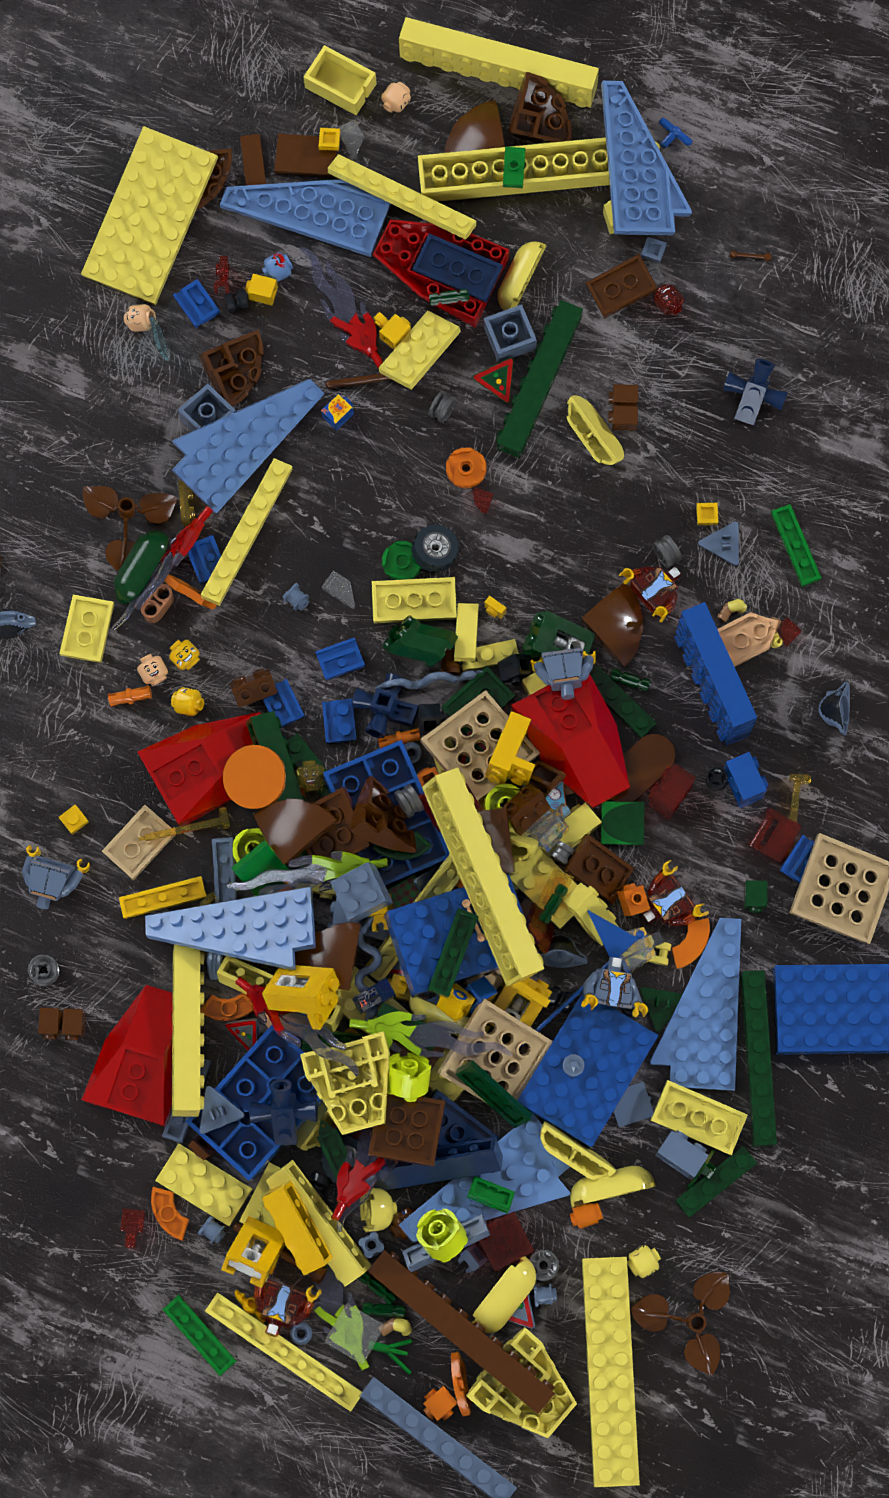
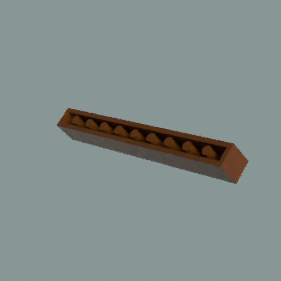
M384 1250L368 1272L540 1416L557 1395L553 1392L555 1387L546 1379L541 1382L535 1377L538 1372L528 1364L526 1367H523L518 1362L521 1359L511 1350L507 1353L501 1348L503 1345L501 1341L495 1336H492L491 1339L484 1334L486 1329L477 1321L474 1324L468 1321L469 1315L460 1307L455 1310L450 1306L452 1301L443 1293L438 1296L433 1291L435 1286L426 1279L423 1282L416 1277L419 1273L416 1270L410 1272L408 1267L405 1268L399 1262L402 1259L393 1251L388 1254Z

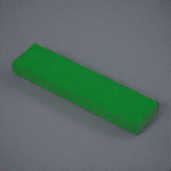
M791 504L772 510V518L801 587L820 581L822 577Z
M177 1295L162 1309L219 1376L223 1375L237 1362L180 1295Z

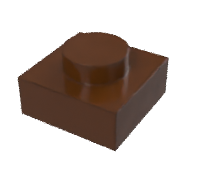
M200 1135L188 1145L194 1154L203 1161L216 1151Z

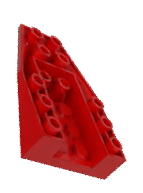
M390 219L373 256L419 297L430 302V293L441 294L440 292L455 290L412 271L429 233L502 264L503 269L492 290L493 293L509 261V249L472 233L465 240L431 223ZM469 296V301L461 302V300H458L456 303H439V305L435 306L476 328L487 303Z
M589 674L588 678L582 681V687L573 689L574 698L562 699L561 690L552 691L551 686L547 685L512 704L511 707L512 712L531 719L525 736L540 752L538 755L540 761L564 772L566 777L563 783L589 806L594 808L630 788L617 724Z
M260 712L194 725L137 752L180 828L231 800L223 784L224 767L234 752L242 747L253 745L246 722L250 717L260 715Z
M145 985L105 1039L81 1100L167 1127L172 1112V992Z

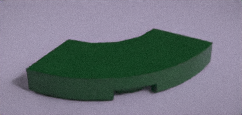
M415 832L416 851L414 853L392 850L376 844L372 849L389 859L409 860L424 854L433 845L420 833Z

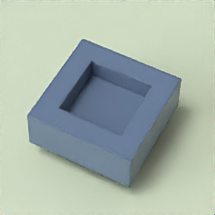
M647 237L641 258L660 264L667 243Z

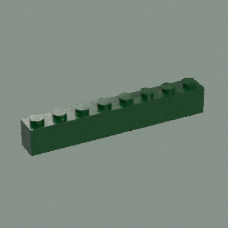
M560 300L558 306L555 305L550 315L552 317L551 323H547L543 330L544 339L537 343L535 348L536 357L535 359L531 358L527 367L528 375L527 377L523 376L519 385L521 391L519 395L515 394L511 403L513 409L511 413L507 412L503 421L505 427L503 431L499 430L495 439L497 450L519 459L583 317V308Z
M274 711L250 717L246 725L253 745H260L273 750L282 759L286 768L285 788L276 802L286 799H303L307 802L306 797L302 796L300 790L301 781L295 775L293 769L294 760L287 751V740L280 731L281 722L279 717L275 716ZM306 849L292 862L297 878L300 881L322 875L326 872V870L321 873L316 872Z
M764 970L743 971L740 976L752 1147H769L777 1145L765 972Z

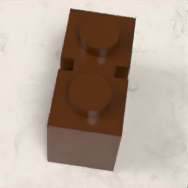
M614 384L613 391H609V404H612L613 411L608 413V423H612V430L637 431L638 385Z
M40 1008L38 1034L44 1036L45 1040H57V1036H65V1040L78 1041V1037H84L86 1011L83 1009L63 1008L62 1023V1010L59 1008Z

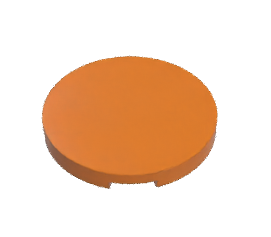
M260 745L242 747L230 756L224 767V788L228 796L236 804L249 809L264 808L278 800L284 791L286 780L285 765L278 754L267 747Z

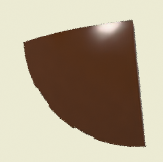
M525 73L514 106L508 133L550 143L571 141L572 126L571 120L568 119L567 106L561 95L554 91L549 82L533 73Z
M496 100L475 106L460 117L453 126L446 141L445 153L505 147Z
M231 148L208 151L217 155L218 159L196 210L201 209L213 200L223 188L231 168Z
M259 330L253 331L198 355L215 390L232 407L248 396L249 391L260 377L262 371L261 359L264 354Z
M622 583L581 618V623L589 631L596 634L595 639L625 668L639 648V642L643 633V615L641 614L639 601L628 584Z
M370 775L367 777L357 800L350 832L366 841L388 849L414 853L416 851L414 832L408 830L405 824L407 819L405 812L400 805L392 803L387 796L389 791Z
M303 799L275 801L259 809L254 814V818L263 836L284 865L292 863L305 849H309L338 821L322 806L318 804L313 805L305 802Z
M339 923L316 932V948L297 951L295 954V965L333 968L340 984L338 989L349 991L352 984L361 923Z

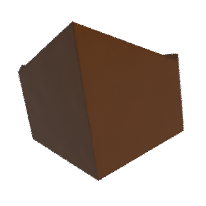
M537 760L534 763L535 767L528 784L541 790L547 799L563 782L566 774Z

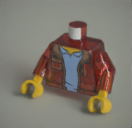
M649 566L632 570L625 568L619 574V576L626 577L623 581L624 584L632 580L629 587L653 614V617L657 615L661 617L659 622H663L665 617L674 610L678 599L676 593L678 587L674 581L681 577V573L676 567L673 566L666 573L660 566L655 568Z
M672 860L664 863L663 869L652 879L648 889L649 897L647 900L651 908L642 913L648 924L659 918L664 925L687 926L699 917L709 914V911L700 912L701 906L705 904L702 903L695 906L672 873L677 871L678 866L673 870H670L668 867Z
M267 1280V1283L265 1282L262 1288L255 1285L253 1297L256 1310L261 1314V1319L268 1322L265 1333L277 1337L281 1326L291 1329L292 1325L300 1324L310 1315L315 1299L321 1295V1289L318 1290L316 1295H313L311 1292L313 1285L307 1289L306 1293Z

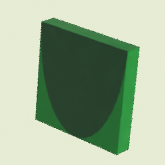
M605 801L602 803L601 844L644 845L645 802Z

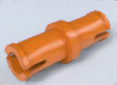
M149 685L135 689L126 688V691L108 694L111 707L125 703L130 705L134 704V701L152 698Z
M419 728L403 732L399 730L396 731V734L385 736L382 739L378 738L380 749L402 740L403 744L420 741Z

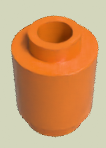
M589 1202L572 1208L573 1213L569 1214L573 1227L578 1226V1229L597 1224L599 1220L603 1219L598 1202L593 1204Z

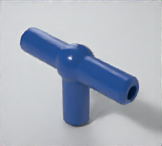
M664 117L659 120V124L670 132L660 142L662 148H667L675 138H678L686 146L692 144L693 140L684 134L678 126H674Z

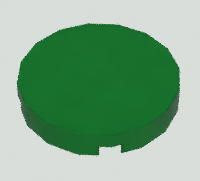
M397 541L385 549L382 556V567L390 579H415L420 574L422 568L415 563V559L412 557V543Z

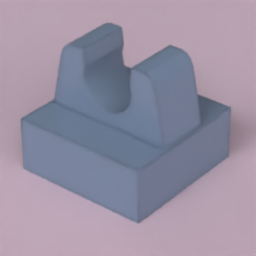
M475 1243L465 1249L458 1259L459 1264L466 1261L469 1265V1268L465 1270L467 1273L477 1270L488 1261L487 1257Z

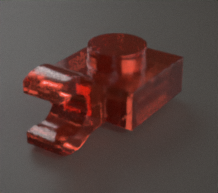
M220 256L219 263H216V276H219V280L213 286L215 294H218V288L221 286L225 287V293L230 291L228 285L230 267L228 256Z
M123 1209L120 1231L126 1232V1248L135 1249L136 1233H143L146 1211Z

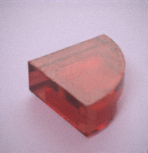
M474 487V502L481 512L487 514L494 494Z
M788 617L785 618L781 626V637L786 647L802 632Z

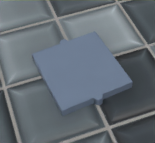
M644 1082L628 1086L613 1111L618 1127L652 1117L654 1111L650 1103L651 1097L647 1094Z

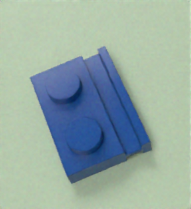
M198 279L182 288L177 294H173L174 299L196 329L202 323L205 324L220 314V310Z
M213 535L196 541L188 552L200 585L209 580L221 557Z
M355 637L315 651L326 681L365 667Z
M287 678L275 684L277 694L263 699L268 712L274 711L275 716L279 717L281 728L305 717Z
M352 699L322 702L326 744L357 741Z
M801 835L779 871L800 884L814 841L809 840L805 835Z

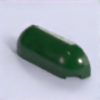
M150 531L146 534L143 533L137 539L113 582L116 592L115 597L121 604L132 602L146 586L168 547L169 540L166 534L159 531Z

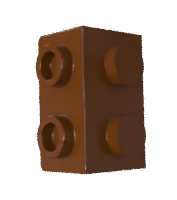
M258 669L251 676H239L233 679L232 683H229L238 707H243L277 694V689L269 669Z
M527 784L502 808H507L510 825L516 834L522 836L551 807L541 790L531 784Z

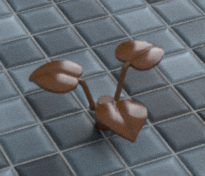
M83 487V501L90 515L103 519L109 515L110 511L115 512L118 510L120 517L124 519L123 541L113 540L107 545L105 550L108 563L117 572L136 543L132 541L127 542L128 519L134 517L135 510L140 514L145 513V518L148 522L161 524L171 517L177 503V497L165 493H149L140 499V509L128 497L122 498L118 502L117 493L109 487Z
M711 1272L701 1276L695 1282L693 1295L696 1299L701 1300L699 1312L690 1313L686 1318L667 1314L669 1310L668 1302L658 1294L644 1296L631 1307V1314L634 1320L648 1331L658 1332L663 1330L667 1324L666 1318L686 1323L690 1330L696 1332V1339L689 1340L685 1345L684 1356L686 1361L695 1369L703 1371L708 1375L714 1374L720 1359V1345L716 1337L710 1333L703 1334L700 1337L701 1331L705 1329L707 1324L703 1316V1305L705 1304L711 1310L721 1309L726 1305L730 1296L728 1273Z

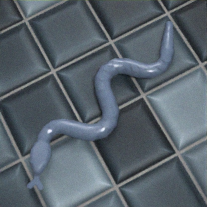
M465 671L458 676H453L447 672H434L418 681L397 678L376 686L375 690L377 688L386 689L395 685H400L407 689H419L426 687L434 680L457 683L463 680L474 679L477 673H482L483 671Z
M372 916L362 925L359 934L358 947L371 954L374 958L370 965L360 969L355 976V986L361 993L364 991L372 992L371 988L364 985L363 978L376 971L382 962L380 951L363 940L364 934H366L374 920ZM376 992L370 994V998L376 995ZM381 1002L368 1008L364 1021L371 1020L377 1015Z

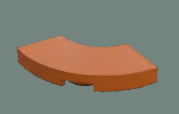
M167 574L165 576L164 582L175 591L193 599L201 606L212 610L216 608V604L201 598L202 592L172 575Z
M709 918L687 923L688 932L686 938L680 945L672 948L676 969L688 966L703 952L709 938Z
M240 993L237 997L230 999L218 998L212 994L200 1008V1013H204L206 1017L224 1022L236 1021L254 1012L250 999L244 993Z
M153 1187L151 1205L156 1220L168 1234L184 1241L189 1219L183 1217L176 1210L174 1192Z
M454 1352L451 1353L452 1380L457 1403L463 1417L471 1413V1400L466 1396L469 1388L465 1363L460 1353Z

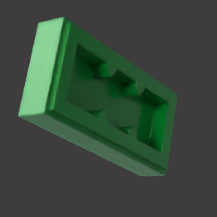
M505 147L503 187L523 188L525 148Z
M474 1176L466 1198L507 1214L515 1192Z

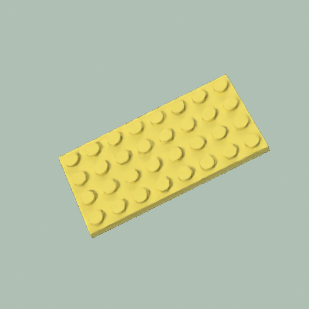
M143 126L81 275L156 305L218 156Z

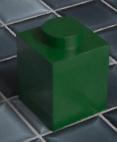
M746 880L744 883V909H749L750 913H761L762 910L767 908V881Z

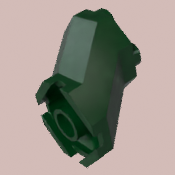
M409 615L402 621V625L399 627L396 625L388 632L390 637L382 643V646L388 654L419 660L425 666L431 667L446 655L444 652L447 648L450 650L454 646L458 636L451 630L423 625L416 618Z

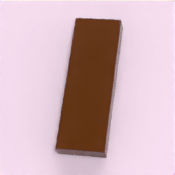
M260 134L240 136L246 186L266 184Z

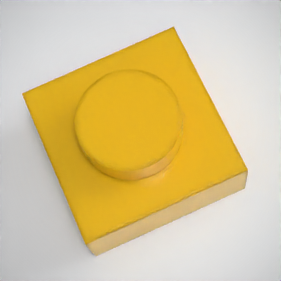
M320 128L319 150L339 151L340 129Z
M697 503V525H718V503Z
M489 595L485 601V611L494 618L497 616L502 619L506 614V607Z
M76 805L59 816V819L72 835L89 822Z

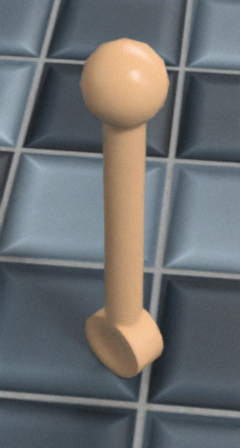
M468 899L463 900L462 906L467 909V912L473 913L470 908L471 902ZM476 922L474 928L477 932V940L483 942L485 935L481 933Z

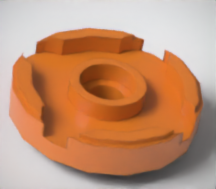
M460 448L455 450L448 458L446 474L449 481L455 486L473 488L484 480L486 461L484 456L480 452L475 451V449ZM469 467L470 470L468 472L463 471V468Z

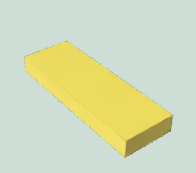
M458 603L456 635L458 638L455 642L454 661H476L479 604Z

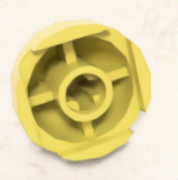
M371 1188L360 1198L361 1220H365L367 1225L363 1226L365 1232H376L384 1230L391 1224L393 1215L397 1213L396 1202L392 1201L391 1196L385 1190Z

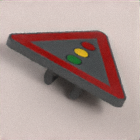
M257 1018L231 1021L224 1024L225 1028L247 1051L259 1040V1021Z

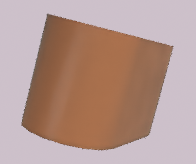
M160 584L155 587L142 604L141 612L147 622L157 623L173 604L175 597L169 585ZM168 592L169 596L166 599H160V594ZM150 608L157 609L154 615H147L146 613Z

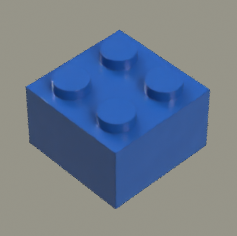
M750 752L726 761L724 769L728 774L727 782L739 808L763 799L768 787L764 775L760 776L758 772L759 764L756 757H752Z

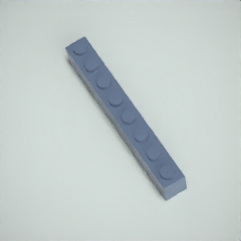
M375 1377L369 1381L359 1395L364 1401L488 1497L510 1498L517 1489L512 1483Z

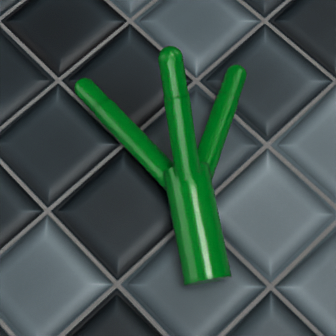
M411 1339L390 1345L370 1340L368 1349L386 1353L407 1374H411V1371L393 1354L407 1356V1351L395 1348L411 1344Z

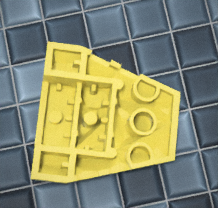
M384 1031L335 1047L300 1054L305 1076L313 1084L318 1092V1097L323 1100L328 1108V1113L342 1135L385 1124L390 1052Z
M524 1327L513 1339L508 1340L502 1349L507 1353L510 1350L521 1358L518 1362L523 1367H526L528 1364L538 1372L535 1377L541 1382L546 1379L555 1387L553 1392L557 1395L543 1413L539 1416L485 1369L478 1375L477 1381L470 1388L466 1396L484 1412L491 1413L505 1421L515 1423L524 1429L549 1438L577 1403L546 1352L543 1343Z

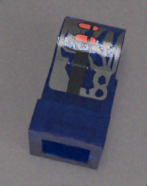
M384 978L368 988V990L352 998L359 1013L364 1014L383 1004V1002L385 1003L395 998L396 994L387 978Z

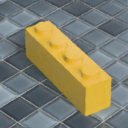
M291 1180L271 1189L262 1197L264 1207L270 1212L275 1227L281 1232L286 1247L291 1251L295 1258V1263L301 1269L303 1275L325 1266L333 1258Z

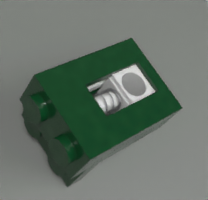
M547 610L537 612L530 624L529 629L531 631L523 644L524 651L522 654L530 655V659L540 658L542 653L568 650L572 644L574 649L582 648V652L586 651V654L589 655L596 634Z

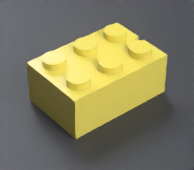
M325 45L304 75L306 89L354 115L358 114L365 103V97L368 98L377 84L375 72Z

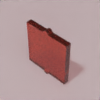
M532 903L529 914H527L526 927L528 932L532 934L537 946L546 954L552 942L555 927L551 922L544 924L538 919L542 911L536 903Z

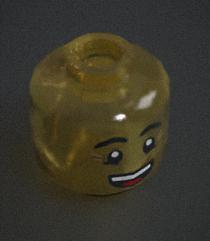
M315 760L303 762V766L296 769L299 787L304 788V792L321 790V786L325 784L323 777L324 767L316 764Z

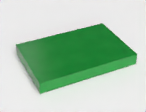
M265 840L231 867L255 896L270 894L277 887H282L285 880L291 884L297 879L289 868L281 862Z

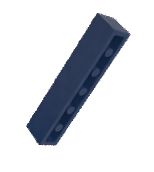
M496 1136L437 1147L434 1167L400 1161L392 1162L389 1159H384L385 1165L370 1179L374 1188L387 1191L501 1171L503 1155ZM378 1157L370 1158L369 1165L373 1163Z

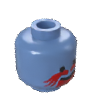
M278 252L264 260L265 267L262 268L266 277L276 279L279 282L291 275L293 266L286 254L283 255Z

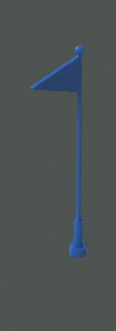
M587 910L609 957L619 958L638 939H642L645 935L643 931L639 930L636 932V936ZM609 961L601 969H607ZM583 985L535 1030L539 1032L583 991ZM526 1043L522 1044V1045L519 1047V1050H520Z

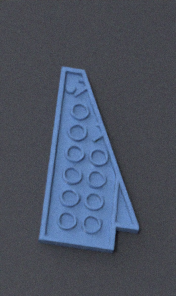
M603 81L601 89L614 234L674 235V216L690 217L692 210L623 81Z
M341 179L226 187L220 202V208L369 257H372L392 205Z
M307 379L174 439L172 443L185 456L172 471L214 513H218L324 393L311 379Z
M311 887L145 916L146 936L148 939L288 970H296V951L316 948L313 891Z
M719 919L650 1061V1065L670 1066V1081L687 1089L735 1091L741 919Z
M533 1113L530 1121L517 1128H513L498 1141L503 1155L501 1171L474 1175L515 1192L507 1214L571 1194L558 1178L570 1166L550 1154L544 1148L540 1138L542 1124ZM468 1176L451 1180L401 1222L399 1226L412 1242L418 1241L416 1236L418 1221L425 1213L433 1209L436 1211L443 1209L452 1211L460 1223L481 1214L485 1220H489L506 1213L466 1198L474 1177Z

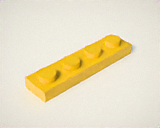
M202 876L122 896L119 897L123 918L127 919L207 898Z

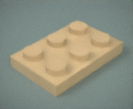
M144 805L102 852L134 880L177 833L150 808Z

